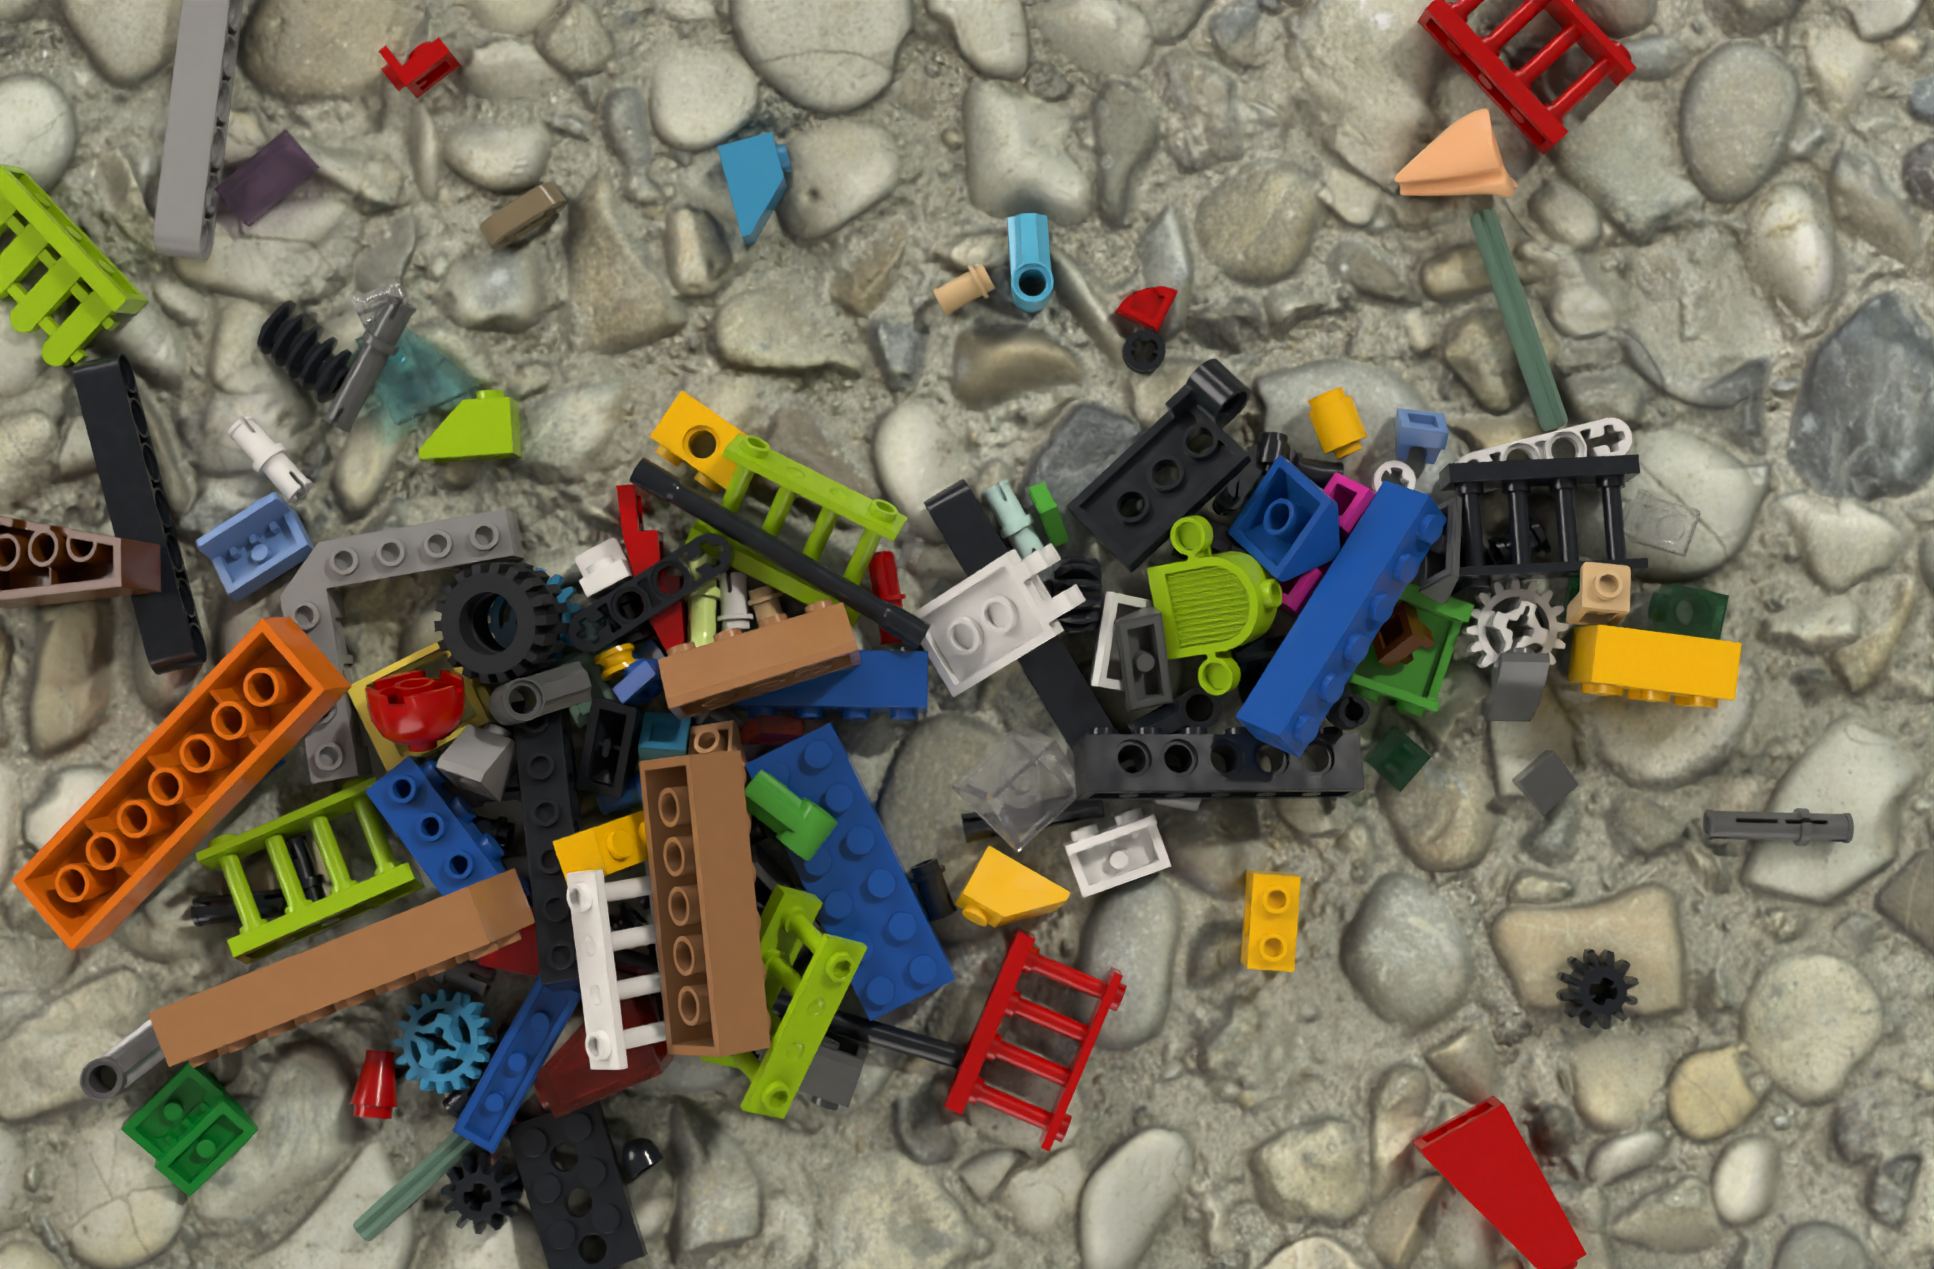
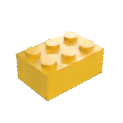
M1600 624L1574 627L1567 682L1581 684L1580 693L1622 696L1623 690H1628L1627 699L1670 702V696H1674L1673 705L1717 709L1718 700H1735L1742 643Z

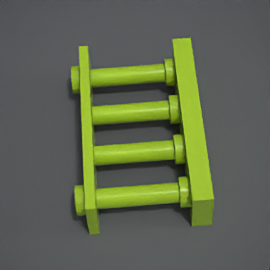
M739 433L725 447L722 457L737 463L720 504L732 512L738 513L754 473L780 485L761 528L778 538L797 494L822 506L802 551L819 562L839 515L865 527L843 575L859 586L881 537L883 536L894 542L908 517L898 513L897 508L891 503L881 499L872 500L770 449L769 444L761 438L751 435L744 436ZM698 520L690 530L685 544L705 533H715L725 537L731 543L734 550V561L731 567L808 605L831 599L833 605L841 603L701 520ZM705 543L702 546L705 554L719 560L718 556L723 552L721 545L713 547L709 543ZM844 605L850 625L854 627L862 614Z
M367 776L352 779L342 785V791L237 836L233 833L218 836L208 842V848L195 853L198 862L213 871L221 867L243 925L239 929L240 935L227 940L233 958L248 965L425 888L419 870L409 862L402 864L401 861L395 860L375 806L365 790L378 781L376 777L369 779ZM353 810L356 811L377 865V869L374 871L375 876L360 883L356 880H351L329 823L330 820ZM309 829L312 831L333 886L329 891L330 896L314 903L305 897L284 841ZM265 848L288 905L284 910L286 915L270 922L267 919H261L239 860Z
M778 884L775 885L760 917L761 930L759 933L762 961L766 968L764 984L767 1010L771 1017V1030L769 1032L772 1039L771 1048H768L762 1062L751 1051L724 1057H699L703 1062L741 1069L752 1083L740 1105L744 1112L784 1119L868 947L862 942L826 933L822 934L813 925V922L823 902L815 894ZM804 943L814 955L802 978L792 966ZM783 986L793 998L781 1020L772 1010V1007Z

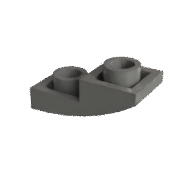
M1519 647L1509 649L1499 655L1491 669L1492 689L1483 702L1484 721L1531 722L1545 687L1550 664L1549 653H1534L1530 648Z

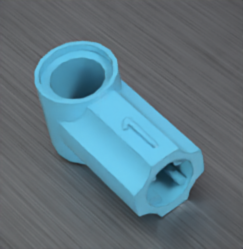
M1023 213L1007 217L1011 298L1016 307L1022 311L1037 312L1049 303L1054 283L1051 272L1047 215L1037 213ZM1026 278H1036L1042 282L1045 289L1040 295L1027 296L1020 290L1019 284Z

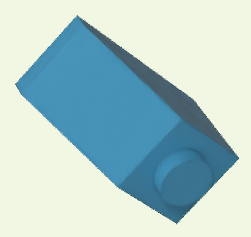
M772 132L717 146L741 236L746 246L757 241L787 189L784 173L792 171L785 143L776 146Z

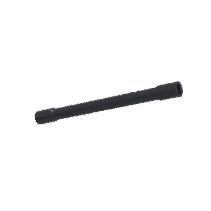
M645 457L635 467L629 482L663 502L677 506L841 603L843 602L844 605L874 621L881 629L913 648L917 649L931 624L896 604L886 602L684 484L679 477Z

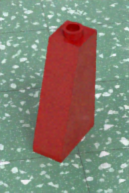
M1491 1096L1412 1140L1416 1149L1536 1269H1574L1578 1264L1577 1260L1587 1255L1507 1108L1495 1096Z

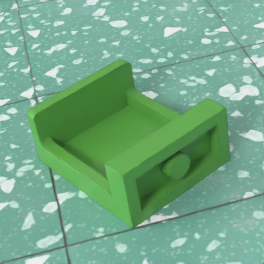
M1408 583L1394 607L1402 601L1415 607L1418 618L1431 630L1435 644L1429 649L1420 646L1412 652L1413 661L1407 665L1399 662L1390 669L1378 662L1372 641L1366 657L1358 663L1346 684L1353 686L1351 693L1363 699L1377 703L1381 695L1396 700V710L1422 718L1424 710L1438 712L1440 703L1437 702V697L1462 623L1469 622L1474 604L1450 596L1446 603L1440 604L1420 593L1418 585Z

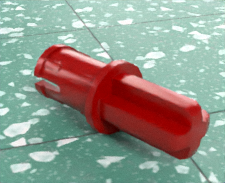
M892 551L875 552L868 566L872 592L886 602L903 608L902 599H906V594H901L894 553ZM878 625L880 645L903 642L881 629Z

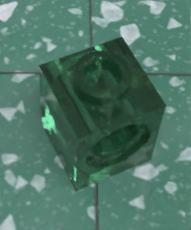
M1678 584L1661 585L1659 592L1653 593L1648 607V618L1653 620L1651 631L1720 640L1729 595ZM1682 600L1687 601L1693 609L1692 620L1687 625L1681 623L1676 614L1677 606Z

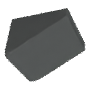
M1545 750L1512 779L1514 784L1543 816L1578 786V783L1554 750Z

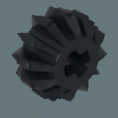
M1070 555V557L1061 558L1060 561L1052 566V598L1077 584L1086 599L1085 602L1057 618L1064 629L1063 632L1082 635L1083 633L1096 631L1100 625L1102 572L1101 565L1096 558Z
M1590 948L1584 949L1583 963L1573 956L1567 958V963L1573 971L1570 975L1565 972H1559L1557 979L1568 984V987L1556 992L1557 999L1570 1001L1566 1005L1564 1013L1570 1018L1579 1016L1580 1025L1586 1028H1591L1595 1021H1597L1601 1028L1609 1029L1612 1023L1611 1014L1621 1021L1627 1020V1013L1622 1008L1624 1002L1629 1005H1636L1638 1003V999L1628 994L1627 990L1635 988L1639 984L1637 978L1625 976L1630 968L1629 962L1623 959L1615 962L1614 952L1604 949L1599 957L1595 950ZM1601 983L1605 985L1603 993L1593 994L1589 992L1591 984Z
M482 1151L477 1161L473 1156L467 1154L460 1159L461 1168L453 1166L446 1173L452 1183L446 1184L441 1188V1195L454 1200L444 1208V1213L453 1214L458 1211L461 1214L456 1223L457 1228L462 1229L470 1220H473V1229L476 1234H482L487 1223L497 1231L503 1227L504 1217L513 1218L518 1212V1208L512 1201L520 1200L524 1195V1190L516 1186H510V1184L520 1177V1173L518 1170H512L506 1174L502 1170L508 1163V1158L502 1156L493 1165L489 1151ZM479 1183L486 1185L484 1192L487 1190L491 1191V1196L486 1201L478 1198L481 1195L480 1192L476 1195L473 1189Z

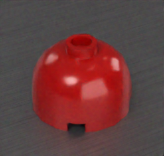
M417 670L390 675L374 681L375 690L368 686L365 688L367 708L372 723L382 737L399 745H408V750L411 752H425L435 749L438 746L437 741L450 736L461 723L466 704L463 676L458 672L440 670L441 679L426 678L425 670Z

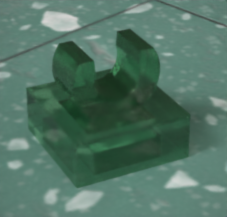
M1392 726L1363 761L1394 789L1401 792L1428 762L1431 756L1397 726Z

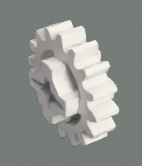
M1519 580L1507 581L1506 590H1504L1499 582L1491 583V588H1489L1490 597L1482 592L1474 596L1480 607L1479 609L1472 610L1470 618L1474 620L1473 626L1463 628L1462 634L1473 635L1475 642L1466 647L1467 652L1480 651L1482 654L1477 662V666L1485 668L1491 663L1495 664L1501 653H1505L1509 649L1526 647L1528 645L1538 647L1534 653H1549V665H1554L1557 662L1550 652L1552 649H1565L1566 644L1562 640L1557 639V632L1567 630L1568 624L1557 622L1556 616L1565 609L1563 605L1553 607L1549 605L1548 602L1553 595L1551 590L1536 594V581H1527L1523 588L1520 589ZM1507 598H1515L1514 602L1510 603L1507 611H1492L1493 607L1500 601ZM1536 609L1542 617L1544 628L1540 627L1535 616ZM1517 621V627L1523 630V635L1512 638L1513 631L1506 628L1507 623ZM1486 630L1490 631L1496 643L1494 650L1487 640Z

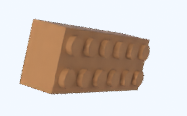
M741 750L639 761L667 1052L671 1055L724 1057L771 1048L769 1034L771 1030V1017L766 1004L764 984L766 968L761 955L759 935L761 919L756 906L754 886L756 869L751 857L749 837L751 820L746 808L744 788L746 771L742 764Z

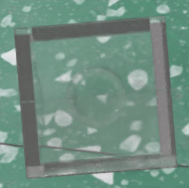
M1020 725L952 784V789L1017 853L1076 800L1075 771L1056 739Z

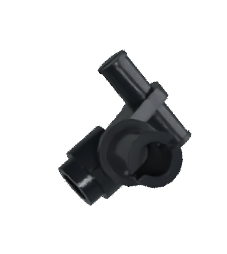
M1280 432L1261 433L1259 441L1255 443L1248 453L1251 462L1215 495L1212 508L1217 515L1223 512V516L1237 510L1243 504L1245 496L1259 476L1267 474L1279 455L1288 459L1321 489L1326 487L1335 472L1343 475V463L1303 458L1302 453L1296 452L1287 443V435Z

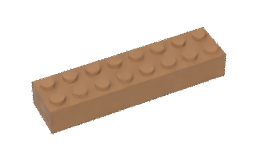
M513 868L151 1011L148 1015L168 1067L188 1060L190 1067L194 1068L220 1057V1055L236 1052L257 1043L259 1040L275 1037L306 1022H314L345 1007L350 1008L377 997L376 995L387 991L388 993L428 975L429 977L467 960L472 961L495 952L501 947L521 940L519 930L536 923L516 870Z

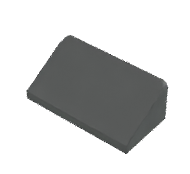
M1458 495L1437 505L1446 517L1447 522L1443 526L1440 538L1432 544L1420 564L1419 592L1440 604L1447 602L1459 579L1462 498Z
M1148 606L1114 620L1126 710L1131 712L1172 703L1173 697L1162 613L1155 607Z

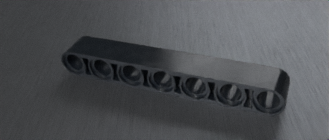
M121 352L76 364L73 366L74 384L115 537L160 545L161 592L130 595L148 662L157 675L205 663L207 660L206 644L130 362Z
M964 479L959 480L923 502L967 577L1008 552ZM1059 635L1017 659L1072 752L1073 744L1087 734L1088 729L1113 727ZM1119 753L1118 761L1127 757L1128 754Z

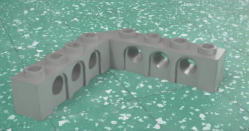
M501 509L320 541L280 595L283 617H291L351 685L353 683L349 665L354 664L353 656L347 654L342 619H345L346 615L342 591L369 586L368 581L387 578L412 579L415 578L414 573L432 570L457 571L460 570V565L487 561L496 563L524 559L517 514L508 509ZM346 692L303 736L311 784L373 774L368 746L363 747L358 713L348 692Z

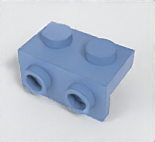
M275 492L254 501L248 508L226 522L215 526L210 532L196 540L199 551L212 560L228 596L236 602L244 599L307 559L314 549L297 512Z

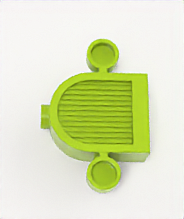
M1192 515L1177 520L1172 526L1170 534L1174 548L1181 554L1187 555L1188 559L1167 562L1146 569L1154 607L1162 613L1167 659L1171 660L1206 654L1208 658L1201 664L1198 671L1199 683L1207 693L1222 695L1234 690L1241 678L1240 668L1232 658L1230 649L1253 642L1267 632L1274 621L1277 607L1282 603V590L1277 579L1272 578L1271 574L1254 557L1236 551L1212 554L1210 545L1213 540V530L1210 523L1204 517Z

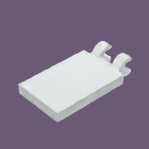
M1052 543L1035 551L1023 560L1017 551L1013 549L912 613L931 624L921 645L925 651H928L930 660L953 698L1063 632L1064 629L1057 618L1086 601L1077 584L1052 598L1038 576V573L1061 560Z

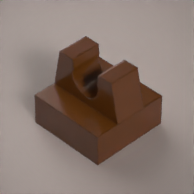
M1405 601L1400 602L1394 607L1391 617L1383 623L1373 639L1378 662L1390 669L1399 662L1407 665L1413 661L1412 652L1420 646L1429 649L1435 644L1431 630L1418 618L1416 608Z

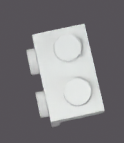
M1140 807L1115 816L1117 824L1099 831L1095 823L1070 832L1072 841L1063 844L1083 898L1171 867L1157 827L1156 817L1152 812L1143 815Z

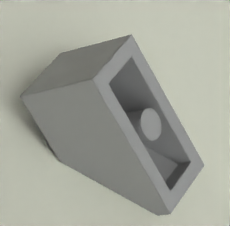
M485 723L483 729L468 724L439 757L436 768L456 787L501 802L517 763L515 742L513 739H510L512 732L490 723Z

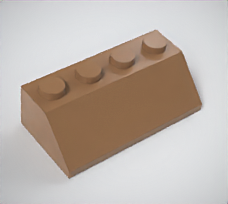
M831 599L818 601L806 606V614L788 619L785 613L777 614L759 621L760 628L742 633L740 628H732L713 635L714 642L696 647L694 642H687L669 648L667 650L668 656L658 659L669 710L679 720L862 664L843 602L833 605Z

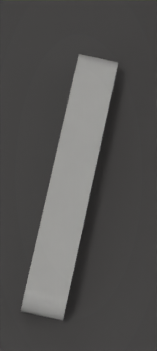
M182 0L153 230V243L155 252L158 255L208 260L214 244L244 0Z

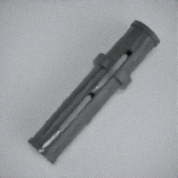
M388 295V300L371 330H365L361 338L365 342L328 411L323 415V419L329 424L336 422L335 427L346 432L351 431L355 419L390 355L396 356L400 348L397 342L412 314L417 310L410 303L404 304V300L395 295Z
M1796 808L1793 813L1706 810L1703 816V833L1706 840L1793 841L1796 846H1807L1810 841L1850 843L1854 834V823L1850 813H1810L1806 808Z

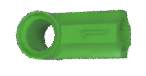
M763 769L758 772L745 788L747 811L775 831V837L806 861L810 862L838 825V821L806 797L801 799L788 789L785 784Z

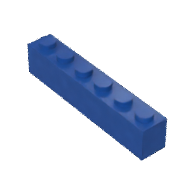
M1385 480L1383 481L1236 715V718L1256 739L1298 758L1301 757L1308 744L1315 739L1322 721L1332 705L1341 697L1344 686L1358 663L1366 657L1369 646L1381 626L1391 617L1394 605L1407 584L1415 578L1419 565L1430 547L1442 534L1443 526L1447 519L1430 495Z

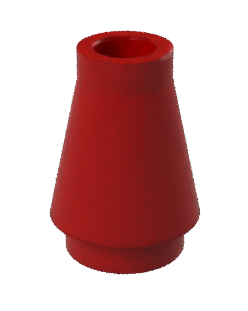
M366 1050L365 1061L350 1104H354L353 1116L392 1119L393 1107H398L394 1070L395 1052Z

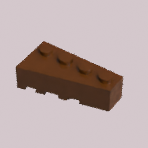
M0 516V608L14 609L161 592L159 544Z

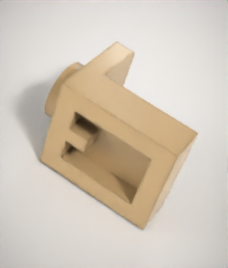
M1596 562L1583 563L1580 567V592L1567 605L1566 623L1586 626L1597 624L1616 626L1630 612V567Z

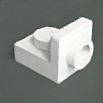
M610 538L575 557V562L583 576L579 582L588 598L598 599L634 577L631 565L621 545L615 538Z

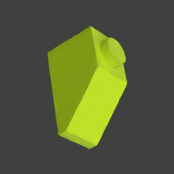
M503 390L477 391L476 399L462 400L418 449L419 459L433 464L522 458L519 402L511 397H505V391Z

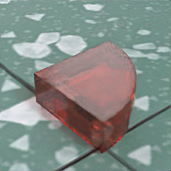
M759 715L740 728L741 745L780 743L803 736V721L796 717Z

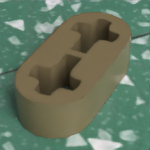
M546 182L492 214L481 223L479 229L492 249H500L557 215L565 208L567 201L555 182Z

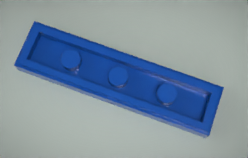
M539 973L452 1130L453 1132L494 1154L581 999L580 988L553 992L541 985Z

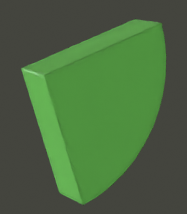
M1044 481L1029 487V496L1034 508L1040 515L1045 528L1044 531L1050 543L1057 547L1069 542L1070 540L1058 507Z

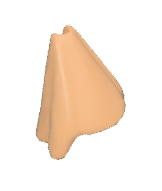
M1486 108L1473 111L1451 124L1394 178V181L1400 185V195L1402 196L1493 195L1511 197L1514 195V190L1518 189V184L1509 176L1504 167L1492 129L1490 112Z

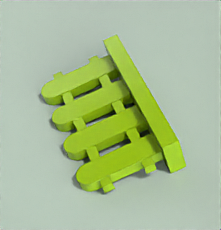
M0 164V236L8 227L17 235L0 254V300L10 294L18 303L10 313V323L16 331L34 333L42 328L50 336L42 346V357L47 364L51 366H67L72 361L75 364L83 363L89 357L83 349L103 328L113 331L120 322L115 317L117 313L138 314L149 300L23 168ZM20 214L28 220V225L20 218ZM52 247L61 255L60 258L51 250ZM41 260L49 270L28 292L20 282ZM84 280L93 289L92 292L83 284ZM73 294L81 304L59 325L52 318V315Z

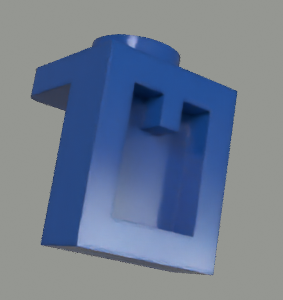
M650 639L632 654L634 659L639 660L630 664L623 671L624 679L612 689L622 704L650 703L664 690L658 659L667 657L668 654L657 640Z

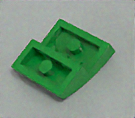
M187 1060L123 1122L121 1130L156 1159L154 1167L190 1197L258 1131V1126L213 1076L201 1065L191 1068Z

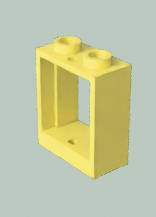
M438 642L351 684L352 687L347 691L387 772L391 771L409 755L427 757L451 745L468 724L483 729L485 723L493 724L498 722L493 718L489 710V698L492 693L490 687L486 683L481 685L478 678L469 679L462 675L464 667H457L454 670L464 678L465 693L477 715L476 717L460 724L450 736L438 740V746L435 749L425 752H411L408 750L407 745H399L382 737L371 721L367 708L365 688L368 686L375 690L374 681L398 673L417 671L446 656L449 658L451 656L450 651L441 652Z

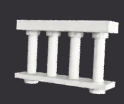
M648 860L645 861L647 876L607 883L604 881L603 869L566 873L568 885L566 896L567 903L571 909L586 1029L585 1048L589 1056L591 1069L628 1068L626 1049L666 1040L664 1021L623 1030L620 1000L657 992L662 993L660 971L617 981L613 951L655 943L659 970ZM649 895L653 924L611 932L607 902Z

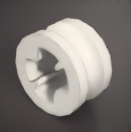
M1392 460L1385 462L1372 476L1371 487L1375 494L1383 483L1381 476L1383 473L1389 476L1392 473L1391 470L1400 473L1399 480L1406 484V488L1412 490L1415 488L1416 478L1414 471L1402 461Z

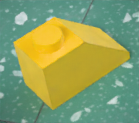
M988 846L979 858L954 905L963 909L962 914L977 925L987 926L989 924L993 927H999L1056 912L1067 901L1071 892L993 847Z

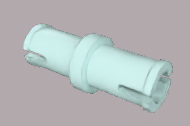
M1006 478L981 492V495L985 497L1002 528L998 531L1002 539L1007 537L1013 549L1017 551L1023 560L1035 551L1044 548L1031 525L1035 520L1031 513L1025 514Z

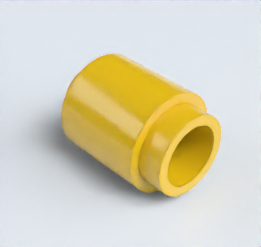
M1342 386L1308 400L1311 408L1308 416L1324 455L1334 452L1336 459H1340L1363 449L1360 440L1367 438L1368 435L1352 396H1346Z

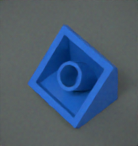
M1279 455L1227 533L1277 580L1285 582L1336 558L1340 551L1338 503L1288 459Z

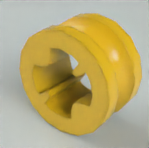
M633 643L618 645L594 657L595 665H600L603 668V672L600 674L602 681H611L623 677V671L630 664L639 660L632 657V652L635 650Z

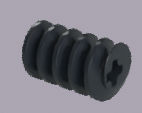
M289 300L278 307L261 327L257 340L258 350L264 354H271L272 362L277 366H285L286 374L293 379L300 378V386L306 391L314 390V398L318 402H330L335 398L350 370L347 364L352 356V352L345 349L335 356L333 352L338 344V340L335 337H331L320 343L319 339L324 332V328L318 324L308 331L305 330L310 316L303 312L293 319L291 315L296 308V303Z

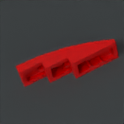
M634 484L616 485L622 534L632 573L635 577L665 558L663 533L659 530L644 531L641 488ZM665 568L659 576L660 588L668 594L677 593L684 585V577L680 575L666 576ZM683 599L650 620L666 652L671 647L687 643V602Z

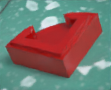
M1165 286L1139 290L1126 297L1117 308L1115 314L1144 329L1157 333L1178 291Z

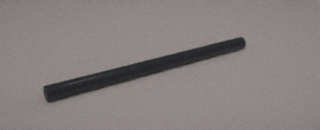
M629 949L613 951L616 971L636 977L659 972L657 957ZM779 993L772 1007V1010L779 1018L783 1019L793 998L792 996ZM840 1010L836 1011L827 1030L830 1033L955 1069L959 1068L964 1053V1046L875 1020L870 1021L868 1018Z

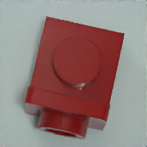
M439 37L433 42L427 41L417 46L410 53L409 60L403 65L386 45L378 51L387 62L381 70L398 91L407 87L417 99L461 65Z

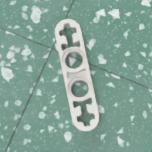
M1604 418L1471 452L1458 458L1455 463H1468L1469 461L1489 462L1493 461L1490 458L1492 454H1495V461H1506L1508 454L1512 450L1517 449L1524 451L1530 460L1552 459L1551 447L1558 438H1565L1573 443L1575 447L1574 457H1587V451L1591 457L1625 455L1632 443V433L1628 425L1622 420ZM1604 427L1607 428L1609 434L1617 433L1619 442L1612 445L1613 452H1610L1607 445L1587 450L1585 441L1604 435ZM1582 431L1585 432V437H1584V438H1583L1582 435L1580 434V432H1582ZM1502 488L1484 489V493Z

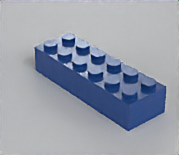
M830 722L744 764L751 779L763 769L785 784L788 789L801 799L804 797L808 798L838 821V825L810 862L801 858L786 846L785 849L806 891L815 894L823 902L818 916L827 934L862 942L868 947L853 976L851 984L869 1020L872 1021L955 980L956 972L834 723Z

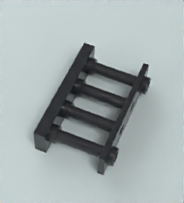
M1639 454L1449 463L1439 472L1440 490H1455V496L1458 495L1462 498L1465 567H1460L1459 579L1457 583H1462V590L1491 588V581L1580 577V567L1585 562L1629 566L1631 569V581H1633L1634 574L1648 568V558L1627 559L1621 489L1626 487L1625 482L1640 474ZM1578 484H1596V490L1601 491L1607 560L1579 561L1574 491L1578 490ZM1549 486V492L1554 493L1560 562L1532 563L1527 493L1531 492V487ZM1502 488V494L1507 495L1513 564L1485 566L1479 497L1484 494V489Z

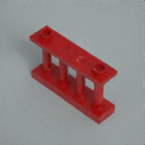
M1434 0L1426 7L1417 21L1543 155L1568 133L1567 129L1563 126V117L1607 76L1618 86L1636 69V66L1631 62L1629 51L1616 40L1611 41L1573 0H1525L1487 37H1479L1467 25V16L1484 0H1457L1455 3H1447L1445 0ZM1544 9L1562 27V30L1518 71L1513 69L1511 71L1499 59V50ZM1577 43L1595 63L1550 105L1547 103L1542 104L1531 92V84L1572 45Z
M1017 927L963 1054L961 1064L945 1097L944 1107L962 1114L966 1103L975 1106L976 1102H979L1041 1128L1043 1131L1039 1139L1040 1147L1050 1152L1054 1140L1062 1142L1068 1131L1072 1116L1066 1114L1070 1101L1109 1009L1113 1011L1118 1010L1127 985L1120 983L1123 975L1116 968L1111 967L1106 981H1103L1039 954L1040 949L1033 946L1035 935ZM1033 971L1097 998L1098 1000L1088 1024L1086 1025L1022 998V992L1015 990L1021 972L1029 975ZM1014 1014L1080 1042L1070 1067H1064L1003 1041V1035L996 1033L1003 1015L1012 1018ZM995 1058L1060 1085L1061 1088L1051 1112L984 1084L985 1079L978 1075L985 1059L991 1062Z

